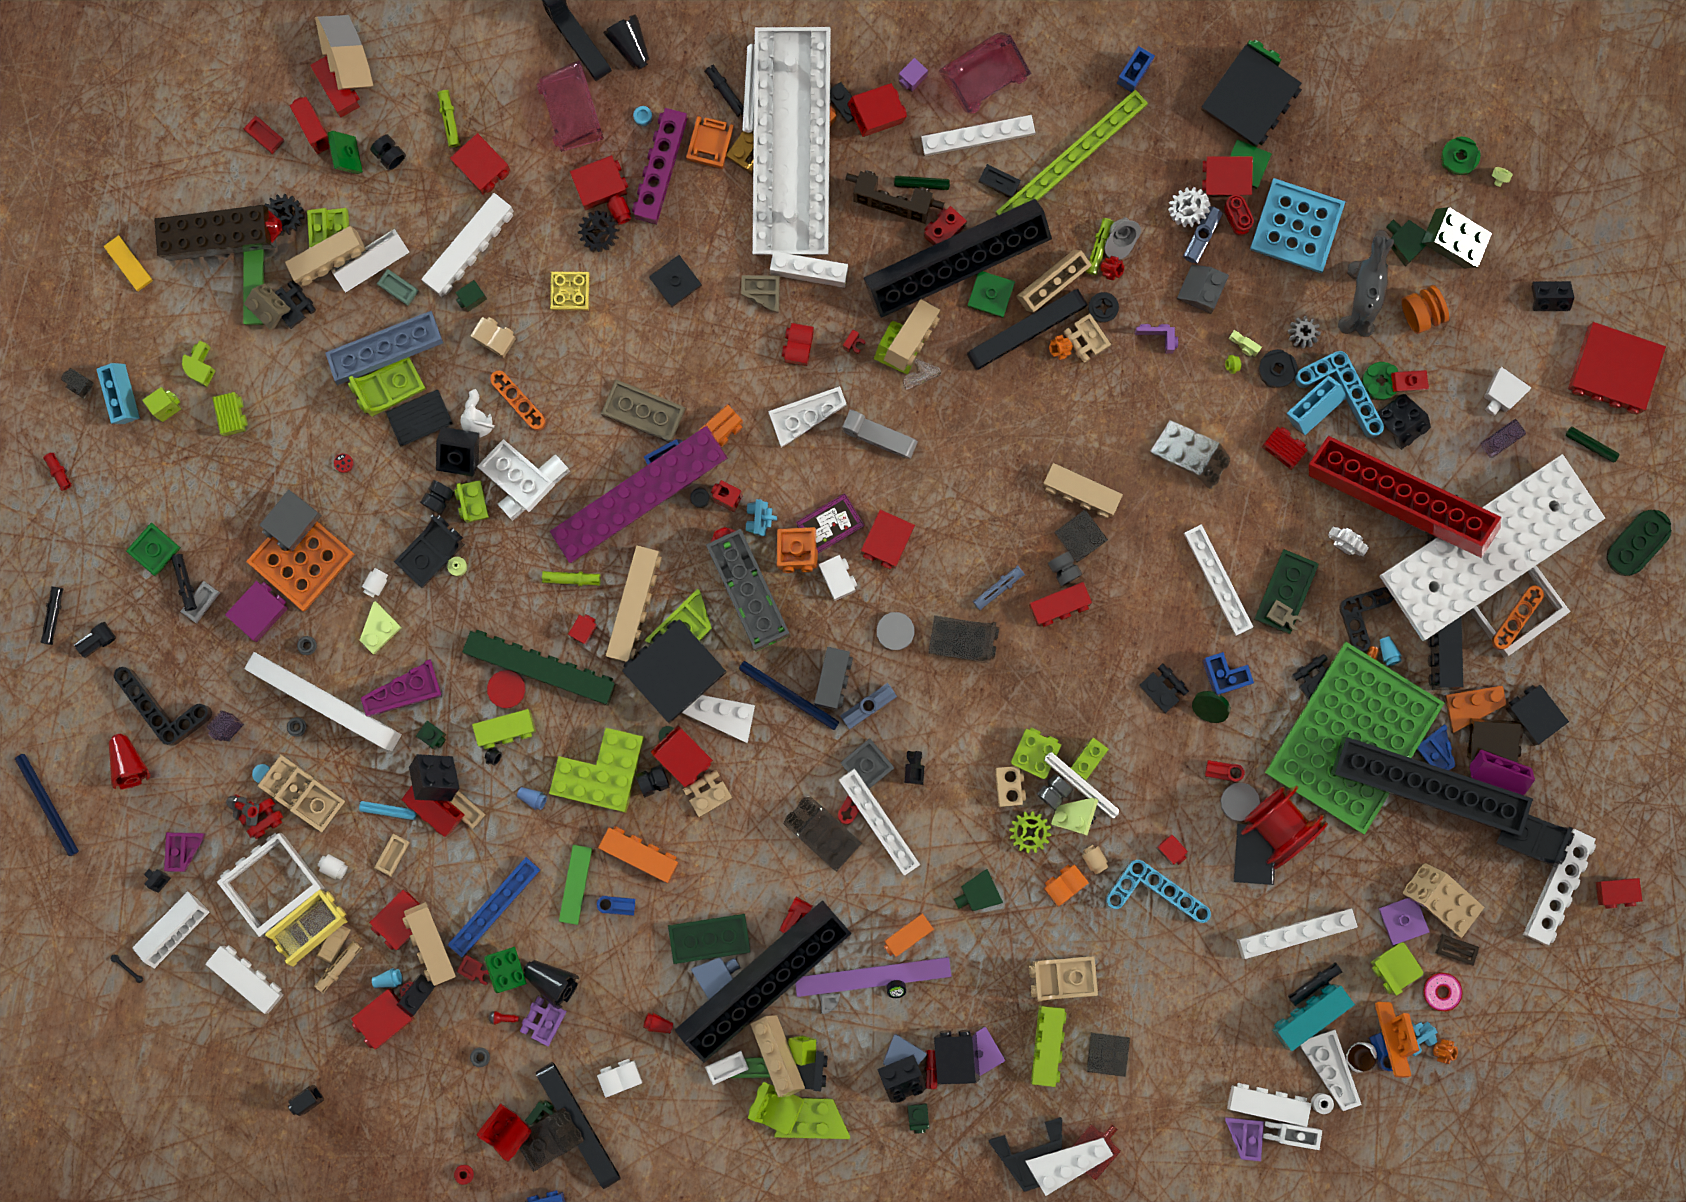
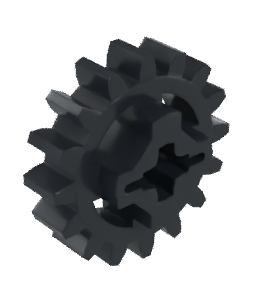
M277 194L276 200L270 198V205L265 203V206L274 210V215L280 219L282 223L280 235L283 236L285 231L288 235H291L290 230L292 229L297 232L296 226L303 225L300 219H305L304 215L300 214L304 211L302 207H299L301 203L298 200L295 201L293 196L288 199L286 194L283 195V198ZM279 213H286L289 217L283 215L280 216Z
M595 211V215L589 212V218L583 217L584 224H579L582 230L578 231V234L583 235L579 240L586 242L584 247L591 246L590 251H595L596 248L598 252H602L603 249L610 250L609 245L615 246L613 239H619L615 235V232L620 231V229H615L618 222H612L613 216L609 215L607 217V212L600 213V211ZM599 229L605 230V232H601V233H598V234H597V233H593V231H596V230H599Z

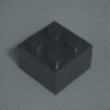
M441 427L436 440V471L473 477L479 463V433Z
M416 754L409 766L415 800L452 801L460 789L453 756Z

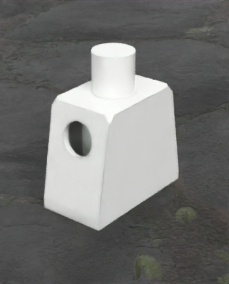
M1501 367L1496 371L1484 395V398L1490 401L1485 410L1493 416L1497 414L1499 409L1507 412L1531 387Z

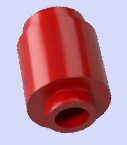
M616 195L609 199L607 207L613 216V220L618 222V225L629 222L632 219L630 216L631 212L624 197Z

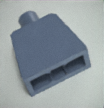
M720 957L696 966L691 971L707 998L710 999L733 979L731 973L740 969V966L735 958L724 963Z
M894 1034L883 1064L889 1065L913 1054L917 1064H919L927 1053Z

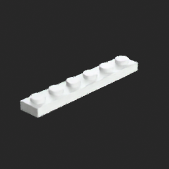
M1032 115L925 135L921 136L924 156L1032 136L1035 135Z
M1202 524L1185 532L1184 536L1234 635L1237 636L1253 628Z
M855 768L839 779L840 783L903 875L905 876L920 866V863Z

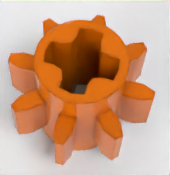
M1059 335L1055 339L1050 340L1049 350L1053 357L1058 356L1059 360L1072 354L1070 351L1073 345L1069 338L1063 339V335Z
M1441 1039V1043L1437 1042L1435 1044L1433 1054L1435 1057H1438V1062L1450 1064V1060L1454 1061L1457 1058L1458 1048L1454 1046L1453 1041Z

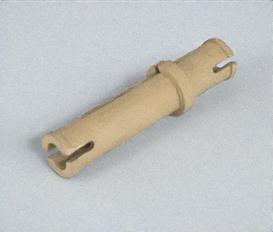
M352 941L333 965L325 970V974L314 986L324 994L328 987L339 979L338 976L356 954L359 953L362 947L355 941Z

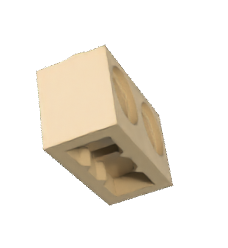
M1016 766L996 768L999 807L1023 805V801H1026L1025 789H1021V782H1024L1023 770ZM1006 772H1013L1015 774L1014 782H1007L1005 780ZM1008 791H1014L1017 794L1016 801L1011 802L1007 799Z

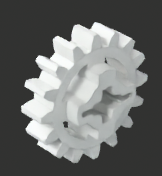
M1188 187L1185 189V192L1180 190L1179 196H1173L1175 201L1169 202L1171 207L1168 210L1172 220L1177 225L1182 223L1183 227H1186L1187 224L1193 227L1194 222L1200 224L1199 219H1206L1205 213L1210 212L1208 207L1211 205L1207 195L1201 189L1197 191L1195 187H1193L1192 191H1189Z
M1332 527L1328 534L1329 538L1334 540V546L1348 555L1356 553L1359 556H1364L1369 549L1363 543V538L1348 528L1341 530L1338 527Z

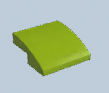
M347 208L307 210L310 248L349 227Z

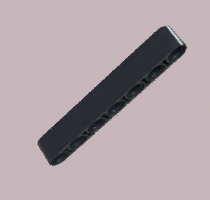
M1075 289L973 348L966 355L975 370H979L1083 310L1088 304L1079 289Z
M551 1062L536 1071L537 1078L600 1186L606 1189L619 1181L621 1177L556 1065Z

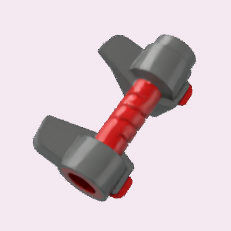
M237 794L228 797L226 804L233 810V818L238 820L242 812L246 816L247 826H256L259 804L251 801L247 802L245 797Z

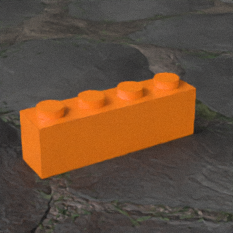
M614 826L613 829L608 828L598 847L599 849L666 883L670 882L679 864L676 861V856L668 852L664 855L658 852L660 848L650 843L646 846L641 843L642 839L631 835V837L624 835L625 831L617 826Z

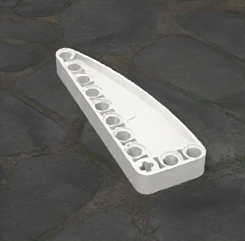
M253 652L244 668L384 749L393 751L402 735L374 718L367 717L365 713Z

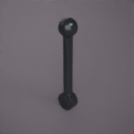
M114 954L111 956V961L117 962L135 978L137 983L143 981V977L138 976L120 961L118 955Z

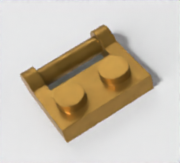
M754 130L751 133L743 131L726 154L728 159L752 175L754 159L750 164L746 161L754 151Z

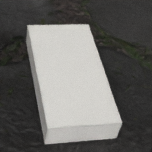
M742 1051L705 1067L713 1085L749 1069Z

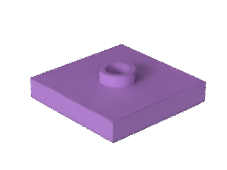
M1410 898L1378 908L1392 945L1429 933L1420 905Z
M986 1027L975 1032L977 1034L980 1076L1005 1061Z

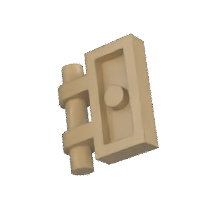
M1091 314L1074 323L1076 332L1072 333L1069 328L1063 331L1066 338H1069L1076 351L1075 354L1084 363L1090 360L1087 355L1088 351L1091 350L1094 356L1111 346V343ZM1080 336L1087 344L1084 347H1082L1077 340V338H1079Z
M717 770L705 773L704 777L695 781L692 785L683 788L686 796L694 792L696 797L689 801L698 817L732 799L723 781L717 785L715 784L714 779L720 776ZM708 783L711 788L701 793L699 788Z

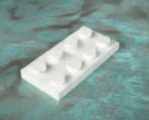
M504 439L477 466L528 512L555 486L552 480Z

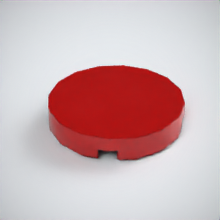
M503 670L495 673L490 678L487 685V694L490 701L496 706L513 708L524 699L526 686L522 677L516 672Z

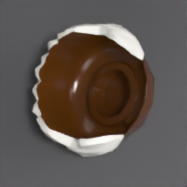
M1366 1042L1354 1043L1346 1054L1347 1064L1357 1073L1371 1070L1376 1064L1377 1052L1375 1047Z

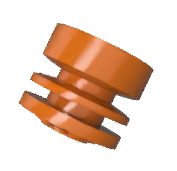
M1435 285L1428 286L1427 289H1421L1420 295L1412 293L1401 300L1405 318L1416 334L1429 330L1431 323L1433 326H1439L1440 323L1449 321L1447 304L1440 290Z

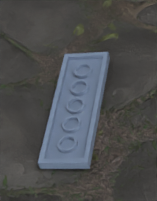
M429 311L328 351L326 356L334 381L339 385L350 381V376L354 378L360 377L443 344V340L432 311Z

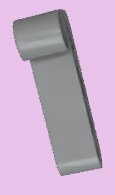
M849 410L842 426L844 433L906 459H911L918 443L917 440L865 419L863 414L854 410Z

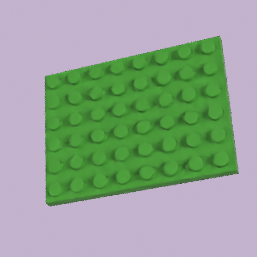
M1344 642L1266 769L1265 774L1289 789L1298 786L1297 794L1365 835L1390 793L1331 774L1342 737H1349L1412 758L1445 703L1348 642Z

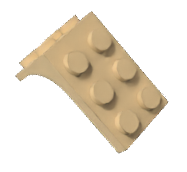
M1426 863L1418 869L1416 875L1403 891L1406 897L1427 909L1460 938L1464 936L1485 908L1447 873Z
M1095 956L1032 961V965L1029 966V975L1034 979V985H1031V996L1037 1002L1051 999L1098 996Z

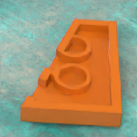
M1503 686L1445 695L1452 733L1469 725L1470 718L1480 719L1507 705Z

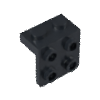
M1401 394L1377 412L1383 425L1394 435L1396 445L1401 450L1412 444L1415 439L1425 434L1431 428L1428 414L1406 394Z
M816 1050V1061L814 1063L802 1066L796 1064L805 1089L821 1092L822 1087H826V1075H823V1067H827L828 1056L824 1055L823 1050Z
M914 1054L877 1069L891 1103H900L906 1097L919 1095L927 1089Z

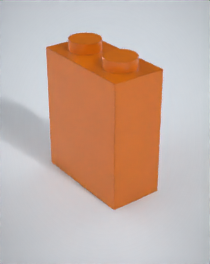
M921 913L884 940L886 945L883 947L890 956L894 954L897 957L933 931L934 928L923 913Z

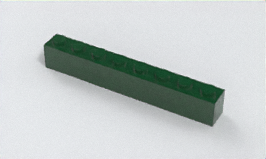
M477 629L476 632L470 631L462 653L609 706L616 687V683L612 682L613 678L602 675L600 678L594 675V671L584 668V671L576 669L577 665L566 662L565 665L558 662V658L548 655V658L540 656L541 652L530 649L529 652L522 650L523 646L512 642V645L504 643L505 639L494 636L493 639L486 637V632Z

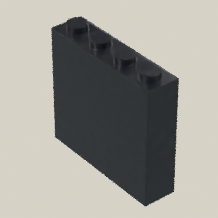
M1246 44L1204 102L1201 110L1251 145L1257 147L1260 144L1262 146L1269 137L1266 135L1270 128L1274 130L1279 123L1277 118L1281 113L1285 114L1290 108L1289 102L1292 97L1296 99L1302 91L1300 88L1302 83Z
M680 619L672 621L666 627L668 630L663 635L661 633L656 635L652 639L654 643L649 647L644 646L638 652L639 656L634 660L632 658L623 665L624 669L622 670L669 724L727 673Z

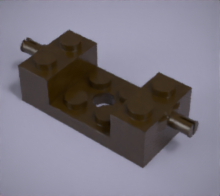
M860 171L858 176L847 173L845 181L856 183L853 192V202L920 223H926L930 207L943 210L945 202L932 198L933 193L924 187L914 188L911 201H907L908 199L903 196H890L888 192L883 190L877 192L878 176L872 171Z

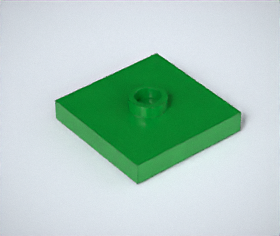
M336 131L328 132L334 169L354 174L362 173L356 137Z
M1237 139L1230 156H1253L1252 187L1257 189L1272 153Z
M984 271L978 273L967 307L1003 318L1015 281Z
M151 522L126 552L156 577L181 547Z

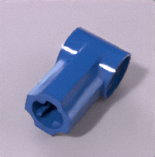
M602 896L597 900V909L601 913L634 916L636 899ZM603 899H608L611 902L610 909H601L600 903Z
M1383 1033L1368 1037L1371 1045L1376 1049L1378 1067L1383 1071H1393L1392 1066L1386 1068L1383 1064V1060L1389 1057Z

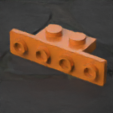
M1377 1002L1375 1007L1393 1074L1395 1077L1409 1078L1411 1071L1407 1057L1419 1051L1409 1013H1402L1396 1017L1391 1002Z

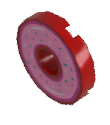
M1439 972L1432 974L1424 983L1423 997L1429 1007L1437 1011L1446 1012L1453 1010L1459 1005L1463 990L1461 983L1455 976ZM1442 986L1447 989V995L1443 998L1438 995V989Z

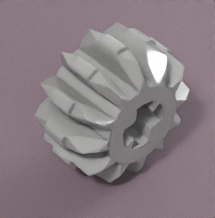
M1304 316L1303 320L1298 317L1296 318V323L1291 322L1290 326L1292 329H1289L1288 333L1292 336L1289 340L1296 341L1294 343L1295 347L1300 343L1301 349H1304L1306 345L1311 348L1313 343L1318 342L1317 336H1320L1321 332L1316 330L1319 328V324L1313 325V318L1308 322L1307 316ZM1302 329H1305V333H1308L1306 336H1303Z

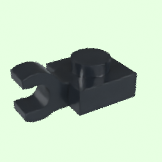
M907 751L906 756L910 764L905 765L904 783L923 785L925 766L921 765L922 752Z

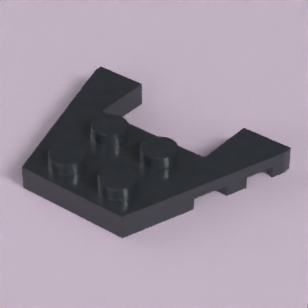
M1062 1117L1044 1122L1050 1142L1011 1154L1005 1134L988 1140L1024 1192L1040 1187L1026 1160L1062 1150Z

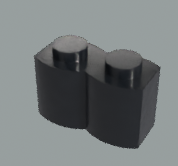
M315 1085L308 1086L288 1101L290 1104L288 1108L293 1115L301 1116L323 1102L324 1097Z

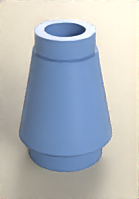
M521 787L517 793V798L535 810H542L547 801V796L544 795V792Z

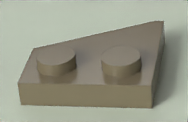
M742 275L741 295L775 313H779L780 276Z

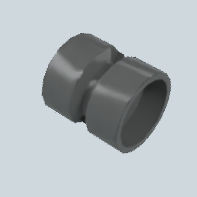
M1070 551L1061 554L1048 563L1052 572L1057 573L1056 579L1061 587L1082 575L1078 565L1073 564L1074 558Z
M1054 773L1047 781L1048 786H1043L1037 795L1052 809L1056 810L1062 803L1061 798H1066L1073 789Z

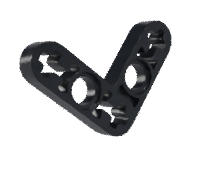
M1387 587L1347 598L1340 603L1339 608L1350 643L1362 652L1370 647V639L1361 612L1391 603L1394 597ZM1383 591L1390 594V597L1387 598L1388 601L1385 598L1376 601V597L1382 595ZM1364 596L1372 599L1370 607L1363 605L1362 598ZM1355 599H1358V605L1361 610H1358V606L1353 607L1351 612L1348 609H1344V606L1347 605L1346 602L1351 605L1357 603ZM1352 620H1357L1360 623V628L1357 631L1350 628ZM1361 631L1363 632V634L1359 635L1360 640L1365 641L1366 643L1365 645H1363V649L1361 648V646L1356 645V643L1359 642L1358 636L1353 637V634H1357Z

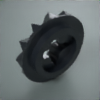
M1100 292L1091 298L1088 310L1096 321L1105 323L1116 317L1119 311V304L1112 294ZM1102 300L1105 303V306L1109 307L1108 309H1106L1105 315L1103 314L1102 309H1098V307H1100L1102 304Z

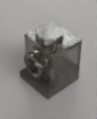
M71 368L61 376V380L67 384L66 388L83 399L94 384L91 380Z

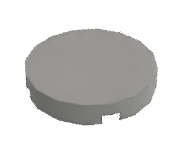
M891 612L884 615L877 625V638L885 648L901 650L912 642L914 625L905 614Z
M1234 783L1227 787L1220 800L1224 814L1235 821H1244L1245 817L1260 804L1259 795L1256 790L1245 783Z

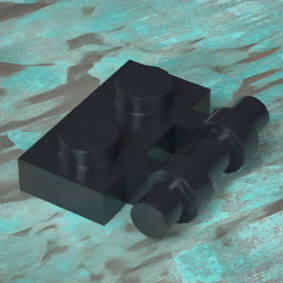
M294 280L287 284L291 289L287 293L282 287L275 292L290 307V311L281 317L290 329L306 318L302 313L303 310L307 309L310 314L316 311V308L312 305L313 301L305 296L302 292V287L297 285ZM294 296H297L301 302L297 306L292 301Z
M1325 654L1311 659L1312 662L1304 667H1299L1297 672L1292 674L1295 681L1303 678L1305 681L1299 688L1308 701L1329 668L1325 669L1323 663L1328 660ZM1316 668L1319 673L1310 678L1308 673Z
M1162 663L1157 668L1162 675L1157 677L1152 672L1139 687L1164 713H1167L1179 701L1174 694L1179 691L1185 696L1189 690L1184 686L1185 683L1182 680L1179 681L1175 677L1171 668H1167ZM1166 678L1174 686L1171 690L1163 683Z

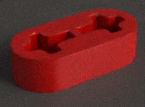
M849 794L838 812V819L843 824L852 823L859 812L856 805L854 807L851 806L853 800ZM849 807L852 808L850 812L852 818L844 821L841 813L846 812Z

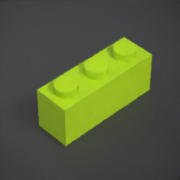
M529 709L472 724L477 745L480 748L483 747L484 750L494 748L496 743L502 742L503 745L512 743L514 738L521 737V740L531 738L532 734L536 733L531 710Z

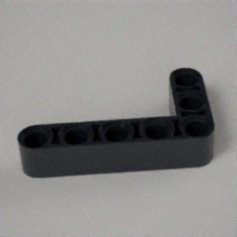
M542 0L546 13L594 80L597 82L612 71L610 66L570 12L566 0Z
M119 667L114 672V679L163 744L170 746L179 744L212 717V710L209 706L196 704L172 722L132 669ZM127 671L128 678L127 680L123 681L121 679V675L123 672ZM138 686L140 692L137 696H134L133 689ZM149 701L151 709L145 711L144 704ZM204 708L205 715L199 718L198 710ZM161 716L163 722L157 727L155 721L157 717ZM185 720H188L190 722V726L188 729L184 730L182 727V723ZM172 731L174 739L169 742L167 734Z

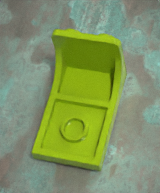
M410 357L387 365L363 377L354 378L350 376V382L348 383L352 393L359 397L356 401L360 409L371 417L426 390Z

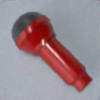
M492 1011L488 1017L489 1022L494 1025L501 1022L515 1023L519 1021V1016L501 1014L497 1011Z

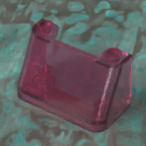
M1003 32L991 36L939 70L942 78L968 114H973L980 110L981 101L1011 82L1021 84L1031 74L1011 34Z
M580 60L539 79L540 83H537L539 94H543L555 132V135L552 136L555 147L559 146L561 152L604 139Z

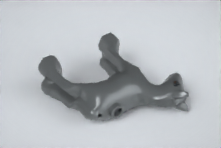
M1385 230L1376 231L1369 259L1353 261L1348 265L1347 274L1356 279V289L1351 316H1344L1338 322V328L1342 333L1349 334L1357 331L1363 337H1369L1374 333L1375 325L1373 323L1382 309L1388 285L1386 258L1394 244V239H1390Z

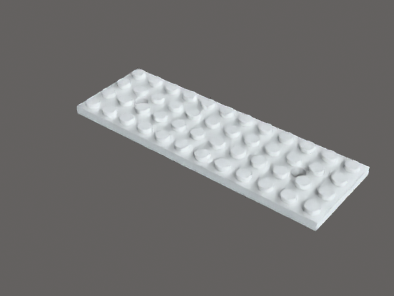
M755 27L753 255H773V251L792 255H829L830 27Z
M1563 454L1482 507L1502 517L1501 528L1482 558L1437 537L1380 575V578L1422 641L1428 639L1605 519Z

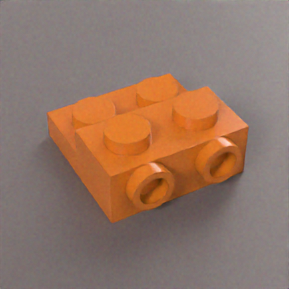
M815 527L777 529V567L783 573H793L794 569H801L802 572H812L813 569L818 568Z

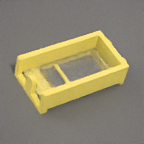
M319 889L265 934L275 942L277 951L286 957V964L294 967L299 960L344 923L348 922L344 917L346 915L345 911L340 906L337 907L334 904L335 898L329 891L324 892Z

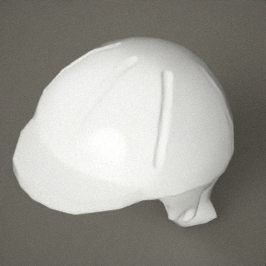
M473 389L469 391V399L461 415V426L465 431L479 433V438L489 434L495 425H492L491 414L486 417L483 412L475 408L480 397L478 391Z

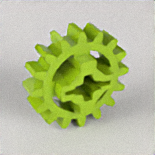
M1034 811L1031 812L1030 816L1023 812V818L1017 815L1018 822H1011L1014 828H1010L1009 831L1013 832L1014 835L1010 836V839H1015L1013 846L1020 845L1019 851L1026 848V853H1029L1030 849L1037 853V847L1043 850L1042 844L1049 843L1046 837L1051 836L1050 833H1047L1051 826H1045L1047 819L1041 820L1042 814L1035 817ZM1032 819L1037 821L1035 825L1028 824L1026 820ZM1020 825V827L1022 828V835L1018 837L1017 830ZM1027 827L1029 829L1037 827L1033 832V838L1032 836L1023 838L1027 833ZM1042 828L1043 836L1040 840V838L1038 837L1039 830ZM1026 840H1030L1035 845L1029 846L1023 844V842Z

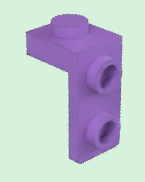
M1141 324L1135 329V335H1165V354H1173L1175 348H1178V337H1175V327H1170L1168 324H1161L1158 327H1151L1150 324Z

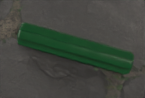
M895 176L894 186L949 190L950 180Z
M1570 427L1566 432L1567 437L1612 463L1616 462L1620 454L1574 427Z

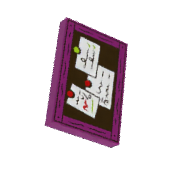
M845 493L796 522L799 528H816V548L818 554L865 526Z

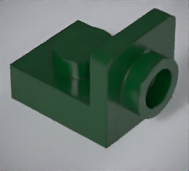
M426 721L416 737L435 750L437 747H442L446 741L444 737L447 734L429 721Z
M540 1100L525 1121L530 1125L534 1122L538 1124L544 1116L543 1110L553 1117L556 1113L554 1105L547 1100L544 1102Z
M927 1104L908 1105L910 1131L914 1130V1134L926 1133V1129H930Z

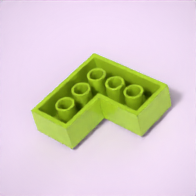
M605 728L596 765L558 756L549 794L626 813L645 738Z

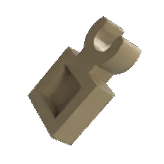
M1278 600L1274 602L1266 616L1282 627L1287 623L1293 631L1298 629L1293 625V621H1303L1300 616H1292L1293 609Z

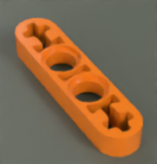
M503 371L493 372L490 381L495 389L531 429L535 431L543 429L546 421L538 409ZM496 376H504L502 380L507 385L505 388L499 382L495 384L497 381L495 379ZM509 389L517 391L515 398L510 399L507 397ZM522 403H528L530 407L525 413L519 411V406ZM531 413L535 416L536 419L541 418V424L539 426L537 424H535L534 426L532 425L534 421L529 416L531 415Z
M1531 586L1525 590L1492 638V645L1495 649L1503 650L1511 645L1542 601L1544 592L1539 586ZM1537 591L1536 596L1538 598L1532 599L1530 603L1527 602L1532 596L1530 592ZM1520 605H1525L1528 608L1526 615L1519 613L1518 608ZM1510 620L1517 623L1515 631H1511L1507 626ZM1505 633L1509 634L1504 639L1506 644L1499 645L1497 638L1503 637Z

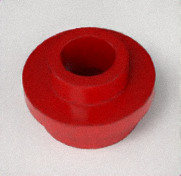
M460 1165L454 1172V1178L457 1183L466 1185L473 1180L474 1171L469 1165ZM462 1171H465L467 1173L466 1178H462L460 1176V1173Z

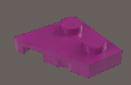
M166 832L164 871L186 872L205 837V833Z

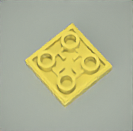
M551 272L550 309L589 310L590 273Z

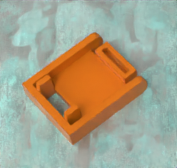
M697 116L686 159L723 169L734 125L730 124L729 130L726 131V122L706 117L703 125H700L702 117ZM698 152L714 155L715 159L713 161L697 157Z

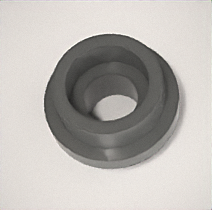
M304 636L299 639L297 648L301 654L311 655L315 652L317 643L314 638ZM307 642L311 645L309 649L304 648Z
M295 717L287 723V731L292 736H301L306 731V722L302 718ZM297 723L300 725L298 731L294 729V725Z
M479 1047L472 1051L470 1060L474 1066L484 1067L490 1061V1054L485 1048ZM478 1054H483L484 1059L482 1061L477 1059Z

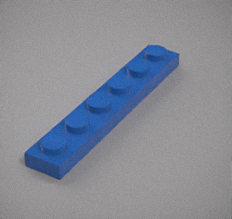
M525 857L449 942L448 946L463 958L541 869Z

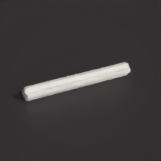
M749 44L747 47L742 129L747 133H751L754 130L755 44Z
M1050 752L1045 756L1044 761L1088 799H1098L1097 806L1109 817L1115 818L1119 814L1117 807L1056 755Z

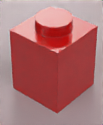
M585 614L584 617L579 615L568 635L587 645L598 625L594 623L595 619Z
M1169 835L1156 847L1171 865L1175 863L1179 865L1187 858L1185 854L1188 851L1173 835Z

